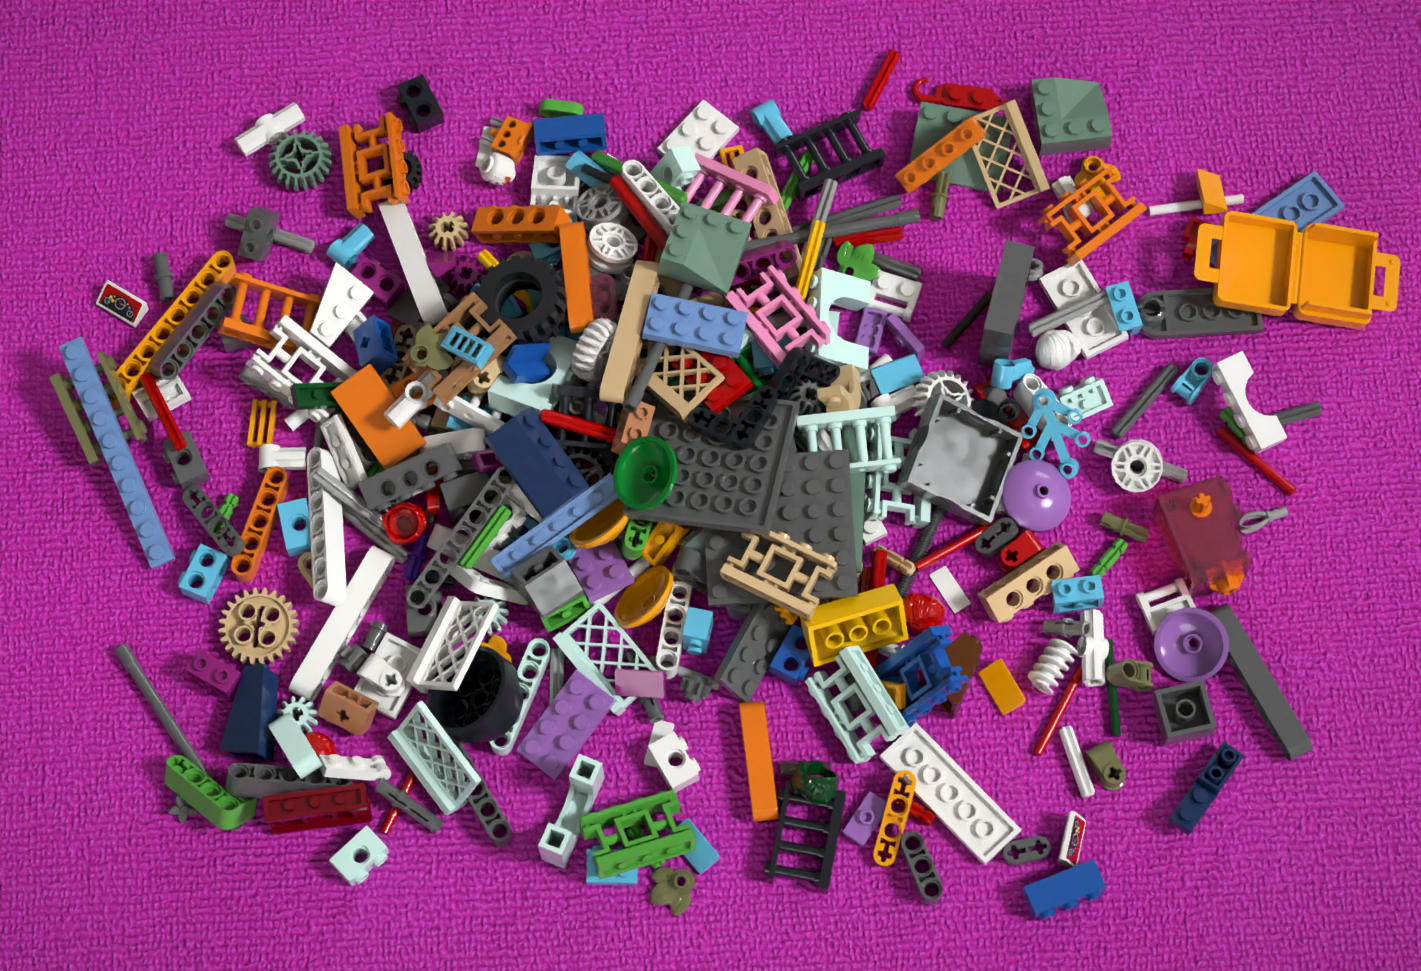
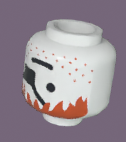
M497 152L483 157L479 166L482 178L499 187L511 182L516 174L513 160Z

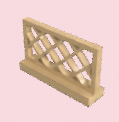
M1016 100L974 116L977 120L986 123L985 131H987L989 125L1002 130L997 143L985 138L982 139L995 146L990 159L980 155L978 149L982 140L978 145L972 147L996 209L1050 188ZM1004 110L1007 117L1003 128L990 123L993 114ZM990 115L988 121L981 119ZM1008 122L1012 132L1006 129ZM1004 131L1015 137L1016 142L1012 150L999 145ZM1017 145L1019 147L1021 154L1015 152V148ZM998 147L1011 152L1006 165L992 160ZM1013 154L1022 157L1024 160L1021 172L1008 167ZM982 159L989 161L986 168ZM991 163L1004 168L999 181L990 178L987 173ZM1025 167L1027 168L1030 176L1023 173ZM1006 169L1019 174L1014 187L1001 182ZM1024 176L1032 180L1035 189L1025 193L1016 188L1021 177ZM991 181L997 183L995 190L993 188ZM999 185L1013 190L1010 198L999 203L996 195ZM1015 191L1021 193V195L1013 197Z
M644 339L642 349H648V356L654 342ZM667 344L664 349V356L660 357L658 363L664 362L663 372H654L646 390L686 423L690 411L705 399L725 377L691 348L681 347V355L669 356V346L676 345ZM640 358L638 360L637 368L634 375L635 380L637 379L646 358ZM693 358V360H697V369H684V359ZM681 359L680 370L668 371V362ZM701 373H712L715 376L710 383L700 384ZM697 374L696 384L684 385V376ZM680 376L679 386L667 385L668 377ZM696 390V396L689 403L683 399L684 391Z

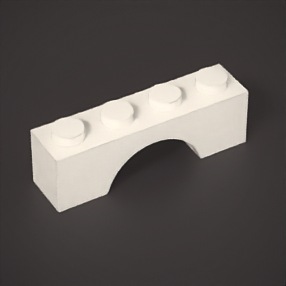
M1243 351L1217 362L1212 368V377L1215 383L1221 386L1226 404L1232 407L1235 413L1234 419L1239 428H1243L1248 447L1258 454L1282 443L1287 438V435L1277 416L1258 413L1249 405L1246 399V383L1254 372Z

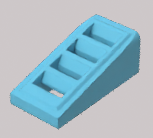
M453 325L440 345L442 348L481 370L495 350L491 344ZM456 333L459 334L460 336L458 337L454 345H449L454 336L456 335ZM466 338L467 340L465 341L461 349H457L462 340ZM473 342L474 344L470 348L469 352L465 353L470 343ZM480 346L481 348L476 356L472 357L477 347Z

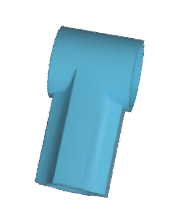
M772 99L750 110L753 121L757 127L763 128L774 146L784 138L790 139L793 137L792 132L781 118V113Z
M359 223L342 240L334 241L328 248L326 255L347 270L353 266L358 259V254L375 239V236L366 225Z
M1027 358L1012 361L996 359L993 365L990 385L1001 389H1010L1012 383L1021 381L1026 374H1034L1035 368L1032 366L1031 360Z

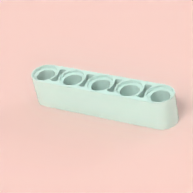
M536 638L528 644L517 670L519 684L527 697L523 700L522 710L517 721L507 733L501 736L508 740L506 745L500 747L495 745L496 740L490 741L491 749L496 755L505 756L513 749L549 664L551 653L549 644L544 639ZM537 648H543L546 651L540 657L533 655V652ZM532 670L536 672V675L532 679H526L523 676L524 673Z

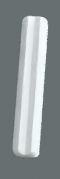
M1072 726L1062 727L1059 730V734L1079 791L1083 798L1094 795L1095 790Z

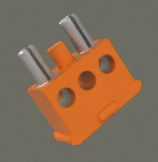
M508 115L505 120L492 116L490 124L500 127V130L492 128L490 136L495 137V139L481 136L479 142L491 147L492 152H497L511 158L514 165L519 164L534 136L532 123H526Z

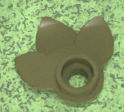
M430 324L419 329L415 335V345L409 352L411 362L417 367L429 366L434 370H443L452 366L454 360L447 354L449 351L440 346L448 333L435 334ZM454 338L449 345L453 346ZM420 352H426L424 359L418 358Z
M661 867L651 874L654 881L658 884L651 892L650 902L655 905L670 904L673 914L678 916L691 903L690 891L695 886V877L687 869L675 871L670 867ZM682 876L686 879L684 886L678 884V879Z

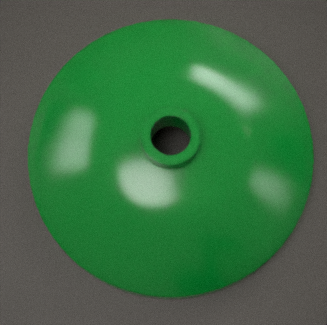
M642 436L630 442L619 455L614 468L613 481L619 499L626 506L636 510H649L661 504L672 491L676 481L677 460L675 453L667 442L654 436Z

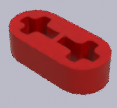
M442 479L434 482L436 486L428 490V514H441L443 496L440 484H442Z

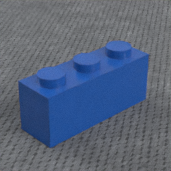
M604 113L533 119L537 156L575 153L578 150L582 152L607 150Z
M1092 859L1024 886L1022 894L1033 919L1041 918L1043 921L1055 916V912L1064 908L1065 911H1069L1078 907V902L1087 899L1088 902H1092L1101 898V893L1105 891L1106 885L1095 860Z

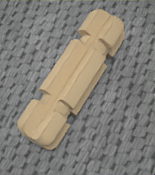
M877 545L874 549L887 551V565L897 571H902L904 575L911 576L916 570L913 562L904 560V557L891 550H887L883 545Z

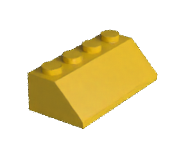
M894 584L859 593L858 597H846L816 607L811 621L800 616L802 631L814 667L836 661L835 657L840 655L839 652L845 647L859 645L864 653L909 639L903 599Z

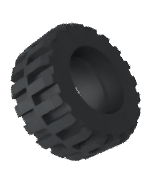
M519 255L511 256V260L506 261L504 258L498 261L499 264L497 266L491 265L487 269V275H481L478 280L480 286H476L474 289V293L488 307L480 317L490 327L500 318L515 334L517 339L505 349L507 351H510L513 345L550 343L549 339L552 336L556 338L561 333L559 330L560 326L565 327L567 322L565 315H568L566 290L555 269L551 265H547L544 260L537 258L535 261L533 256L525 255L524 258H520ZM524 289H533L542 293L539 305L529 315L516 319L501 315L504 302L513 293ZM483 329L486 335L488 334L489 336H491L485 329Z

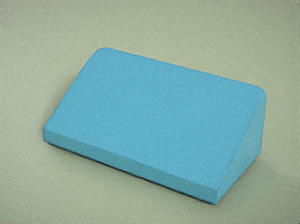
M581 150L576 151L565 164L571 172L590 187L607 184L581 172V168L585 163L607 173Z
M914 353L870 369L872 379L880 395L917 383L924 377Z
M686 818L679 826L689 824L690 829L693 830L695 835V851L683 855L701 875L720 860V856L690 819Z

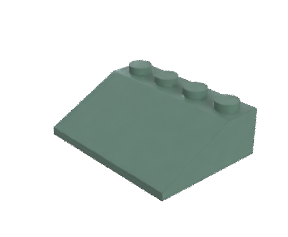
M921 101L909 164L962 124L963 120L978 115L981 112ZM990 115L981 119L988 121ZM993 115L990 123L1003 128L1007 117ZM977 120L983 127V129H985L986 123ZM1008 122L1006 129L1012 132ZM989 125L986 131L988 135L985 139L997 143L1002 130ZM1004 131L999 145L1009 149L1012 134ZM982 140L978 149L980 155L990 159L995 146ZM998 147L992 160L1006 165L1008 151ZM970 148L940 171L950 174L949 185L990 192L973 148ZM982 159L986 168L989 161ZM991 163L987 173L990 178L999 181L1004 168ZM937 174L929 181L936 182ZM991 181L993 188L995 190L997 183ZM999 185L997 194H1000L1002 185Z

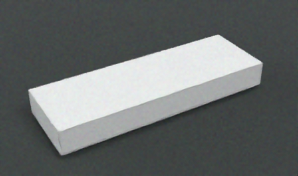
M337 414L321 424L320 428L344 484L351 490L359 487L358 482L368 477L341 414Z

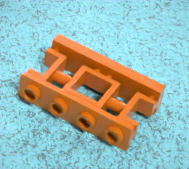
M387 112L386 117H379V128L366 132L358 123L354 124L352 128L348 124L339 126L347 210L357 219L366 217V212H372V201L388 197V201L394 206L398 205L400 201L403 204L409 203L408 194H410V187L406 181L408 168L404 161L405 144L401 137L403 125L401 120L396 118L391 112ZM388 137L389 145L387 143L378 145V139ZM358 143L361 145L369 143V148L359 150ZM383 155L384 169L368 173L367 160ZM393 178V186L391 184L383 186L382 181ZM373 184V190L363 192V185Z
M1112 164L1106 169L1103 166L1099 167L1091 174L1093 179L1089 182L1085 178L1075 186L1077 191L1073 194L1068 191L1057 199L1060 204L1056 207L1053 204L1049 205L1041 211L1043 217L1037 221L1039 224L1044 223L1046 231L1056 225L1069 242V245L1062 252L1064 254L1067 253L1069 256L1066 261L1071 267L1147 210L1142 202L1139 204L1135 202V196H1132L1125 202L1111 184V182L1119 177L1117 173L1114 174L1111 171L1114 169ZM1102 177L1106 179L1099 186L1106 194L1105 197L1101 198L1095 189L1088 195L1086 194L1085 190ZM1088 200L1103 218L1093 227L1078 209ZM1069 202L1072 203L1073 206L1066 211L1073 220L1071 223L1068 224L1062 215L1053 220L1052 215ZM1111 203L1119 212L1126 207L1129 209L1126 214L1110 225L1108 221L1115 216L1108 207ZM1080 229L1085 237L1094 232L1096 237L1079 250H1076L1075 246L1081 242V239L1075 231Z

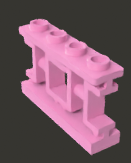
M773 265L767 267V272L764 273L763 271L760 273V281L763 285L748 296L741 288H738L736 293L730 291L727 296L724 295L726 308L748 312L745 326L755 337L753 339L777 369L787 353L794 347H803L812 341L820 349L823 344L828 345L830 343L831 330L827 323L820 321L816 317L814 308L810 304L803 302L797 288L791 287L786 282L787 279L780 269L776 270ZM775 286L781 295L771 301L766 295L772 292ZM759 301L763 307L755 312L754 317L748 310V307ZM780 307H783L792 320L776 330L766 317ZM804 319L811 329L800 336L796 329L803 325ZM788 335L792 342L785 346L784 352L777 342Z

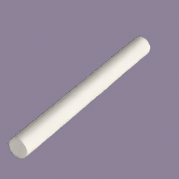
M1243 194L1224 196L1227 206L1244 203ZM1200 200L1148 207L1150 216L1202 209Z

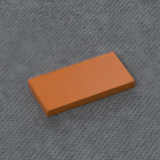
M368 364L331 391L333 397L385 470L398 465L427 444L410 419L398 429L384 416V413L396 401V398L372 364Z

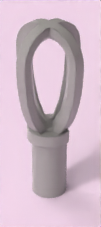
M1284 506L1271 511L1245 513L1239 518L1237 525L1242 533L1248 534L1262 528L1275 519L1288 516V510ZM1265 518L1263 521L1250 526L1242 524L1246 520Z

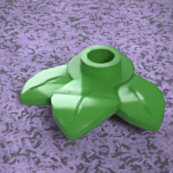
M848 241L844 242L837 253V260L840 264L838 272L845 274L848 269H853V277L867 281L875 279L881 270L876 265L871 264L874 258V246L872 244H863L854 249Z

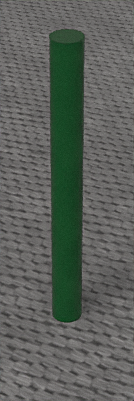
M1106 639L1109 642V652L1105 659V674L1108 666L1115 663L1112 639ZM1106 676L1111 737H1120L1121 727L1117 686L1112 685Z

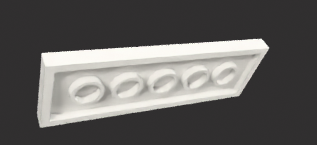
M917 723L910 727L907 732L880 755V759L895 774L902 770H908L915 775L917 785L914 794L936 814L942 823L984 866L1021 832L1018 825ZM909 775L900 778L906 786L912 784V781L909 780Z

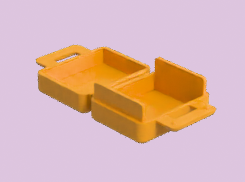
M1237 211L1227 212L1220 220L1219 226L1204 223L1198 228L1194 276L1198 280L1214 283L1213 302L1219 307L1282 316L1288 311L1292 303L1293 315L1298 320L1358 330L1364 328L1370 322L1372 309L1392 312L1397 307L1400 259L1396 255L1377 252L1379 234L1376 232L1323 223L1310 224L1302 232H1297L1298 227L1293 221ZM1212 239L1218 240L1215 269L1209 268ZM1375 266L1385 267L1383 297L1373 295Z

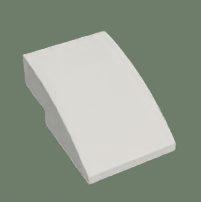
M535 155L530 205H559L571 219L578 222L576 204L580 198L581 179L565 166L571 156Z

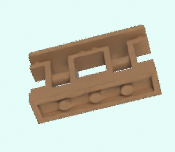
M474 292L463 297L459 305L452 312H448L443 316L441 322L433 329L434 333H449L453 325L465 330L461 323L472 315L477 322L467 332L477 336L485 329L491 335L486 342L491 344L495 350L482 370L458 357L452 365L455 370L445 379L438 373L440 370H434L426 366L436 377L428 387L445 405L517 339L515 334L500 318L490 327L480 317L488 307ZM472 345L466 349L465 353L469 352ZM480 346L477 347L472 357L476 356L481 348ZM410 347L402 360L417 375L424 367H417L411 362L409 352L412 347ZM420 352L418 358L424 359L426 352Z

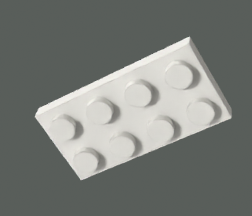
M1082 259L1072 267L1066 264L1039 278L1041 287L1056 311L1101 291ZM1109 303L1064 323L1067 330L1080 341L1081 353L1086 360L1128 340L1129 337L1126 331L1119 332Z

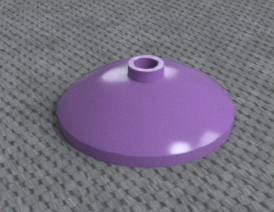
M1032 459L1020 462L1009 470L1005 478L1001 501L1005 512L1015 524L1033 532H1044L1058 526L1065 519L1071 505V492L1067 480L1055 466L1042 460ZM1040 488H1042L1045 491V495H1042L1040 493Z
M1188 607L1176 610L1163 619L1155 633L1154 650L1159 664L1169 675L1181 681L1196 682L1212 677L1222 668L1228 656L1229 639L1223 624L1217 617L1206 610ZM1192 638L1198 640L1199 644L1197 647L1191 645Z

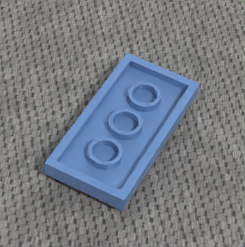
M652 293L642 338L739 358L748 312Z

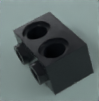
M423 74L397 85L399 94L396 97L401 108L406 107L408 111L406 117L411 127L415 126L417 131L421 133L444 123L443 112ZM412 93L419 94L417 97H409ZM422 112L429 113L427 116L424 117L419 116V114Z

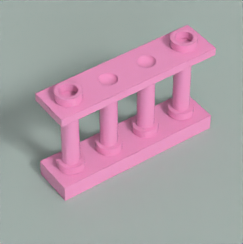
M696 153L694 155L701 170L685 190L688 203L704 178L709 176L714 178L716 182L700 207L710 209L723 187L730 185L734 187L735 191L720 213L730 216L741 197L748 193L754 197V200L741 220L750 223L762 204L768 202L775 206L779 200V196L773 186Z

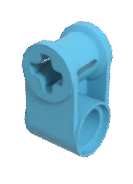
M1206 358L1194 360L1185 373L1177 379L1170 392H1176L1187 400L1188 405H1191L1209 382L1213 372L1212 363ZM1198 368H1202L1207 372V374L1199 375L1195 372V370Z

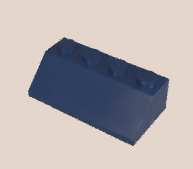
M532 407L519 413L484 439L542 519L568 504L589 487L588 483Z

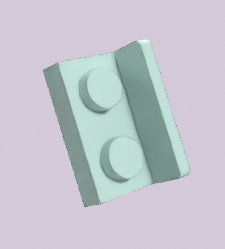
M1093 375L1080 380V385L1075 387L1069 385L1059 389V394L1056 395L1060 403L1072 409L1077 408L1081 410L1083 414L1082 419L1113 406L1104 380L1102 378H1094ZM1071 413V417L1073 420L1079 419V415L1077 413Z

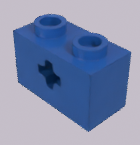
M372 315L353 331L359 365L362 369L368 364H372L380 375L398 361L389 323Z

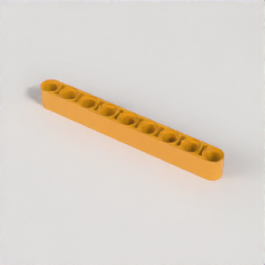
M218 251L210 258L116 371L129 401L133 397L132 392L142 387L139 379L141 374L150 372L148 366L152 357L144 358V355L148 352H153V356L167 340H159V337L163 334H169V336L181 322H175L174 319L178 316L185 317L196 304H190L189 301L193 298L200 299L209 288L204 283L208 280H213L214 282L227 284L236 272V266L229 252ZM223 262L229 263L228 266L224 268L219 267V265ZM133 370L139 371L136 376H128ZM108 381V382L104 385V387H106L107 385L111 384L110 381ZM111 394L108 396L113 409L121 406L116 395Z

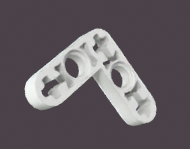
M449 557L446 564H451L454 558ZM459 561L450 572L451 576L474 593L522 605L528 604L513 584L485 578L473 567L472 569L463 567Z

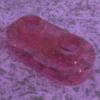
M600 273L595 275L590 283L592 309L597 319L602 317L612 320L618 312L615 283L609 274ZM607 286L606 290H599L600 287ZM604 308L610 309L607 313L601 312Z

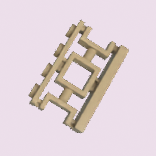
M770 531L769 536L742 532L741 537L749 541L750 544L741 561L732 556L728 557L727 563H724L720 570L721 578L811 621L819 604V599L810 595L819 576L831 581L833 574L838 569L835 558L824 552L820 555L812 551L813 548L804 542L797 544L790 540V536L781 531L776 533ZM759 537L773 543L766 556L755 551L759 543ZM775 554L795 563L786 582L765 573ZM803 558L818 564L811 577L799 572L804 563ZM750 559L761 564L756 573L757 578L742 572ZM794 581L806 586L801 595L802 600L788 594Z

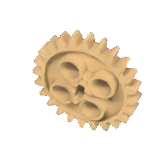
M255 587L252 595H249L246 590H244V598L242 599L235 595L237 601L235 604L227 602L230 611L222 610V614L226 619H219L220 625L224 627L218 629V632L224 636L220 639L222 644H228L225 647L226 652L233 651L232 657L234 660L241 656L240 661L243 665L248 659L251 666H255L256 661L265 664V660L268 659L273 665L275 656L283 660L281 652L284 650L290 653L291 650L288 644H296L292 636L299 635L298 629L293 628L300 625L298 619H293L297 616L296 610H291L293 607L291 601L285 603L286 597L284 595L277 599L278 594L276 590L268 595L267 588L265 587L261 594L258 593ZM265 607L261 615V622L263 624V627H260L258 631V646L254 648L253 646L257 639V632L255 628L259 627L260 623V608ZM248 610H254V611H255V613H254V615H253L252 617H250V618H244V617H243V615H244V613H245L246 611H248ZM272 613L279 614L278 619L275 621H269L267 618ZM242 634H251L247 641H239V637ZM266 637H275V640L272 644H263V641Z

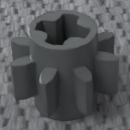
M356 644L352 647L345 645L337 653L342 657L338 664L351 675L354 671L358 672L364 664V660L368 657V654Z
M693 673L690 674L689 679L683 677L679 687L684 690L682 697L700 703L702 697L707 699L711 687L706 686L708 679Z

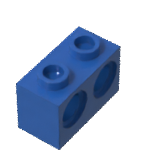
M792 624L770 664L769 673L796 686L799 680L804 681L810 669L807 665L811 657L808 648L800 650L795 646L800 641H806L802 628ZM792 662L797 665V669L788 671L784 668V665Z

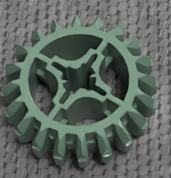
M303 129L301 134H297L296 130H293V135L291 136L284 133V140L277 138V145H272L271 147L273 153L268 155L269 161H271L268 165L269 169L272 170L273 178H277L278 184H284L288 190L293 186L296 192H298L300 187H303L307 192L309 185H312L314 188L317 187L316 181L324 183L323 175L329 176L330 171L328 168L332 167V161L330 160L332 153L329 151L328 143H323L324 140L321 136L316 137L313 131L307 135L306 130ZM302 147H307L312 150H304ZM299 154L301 155V158L303 159V161H301L302 167H300V164H299V162H298V160H299ZM286 169H288L289 171H297L299 174L288 172Z

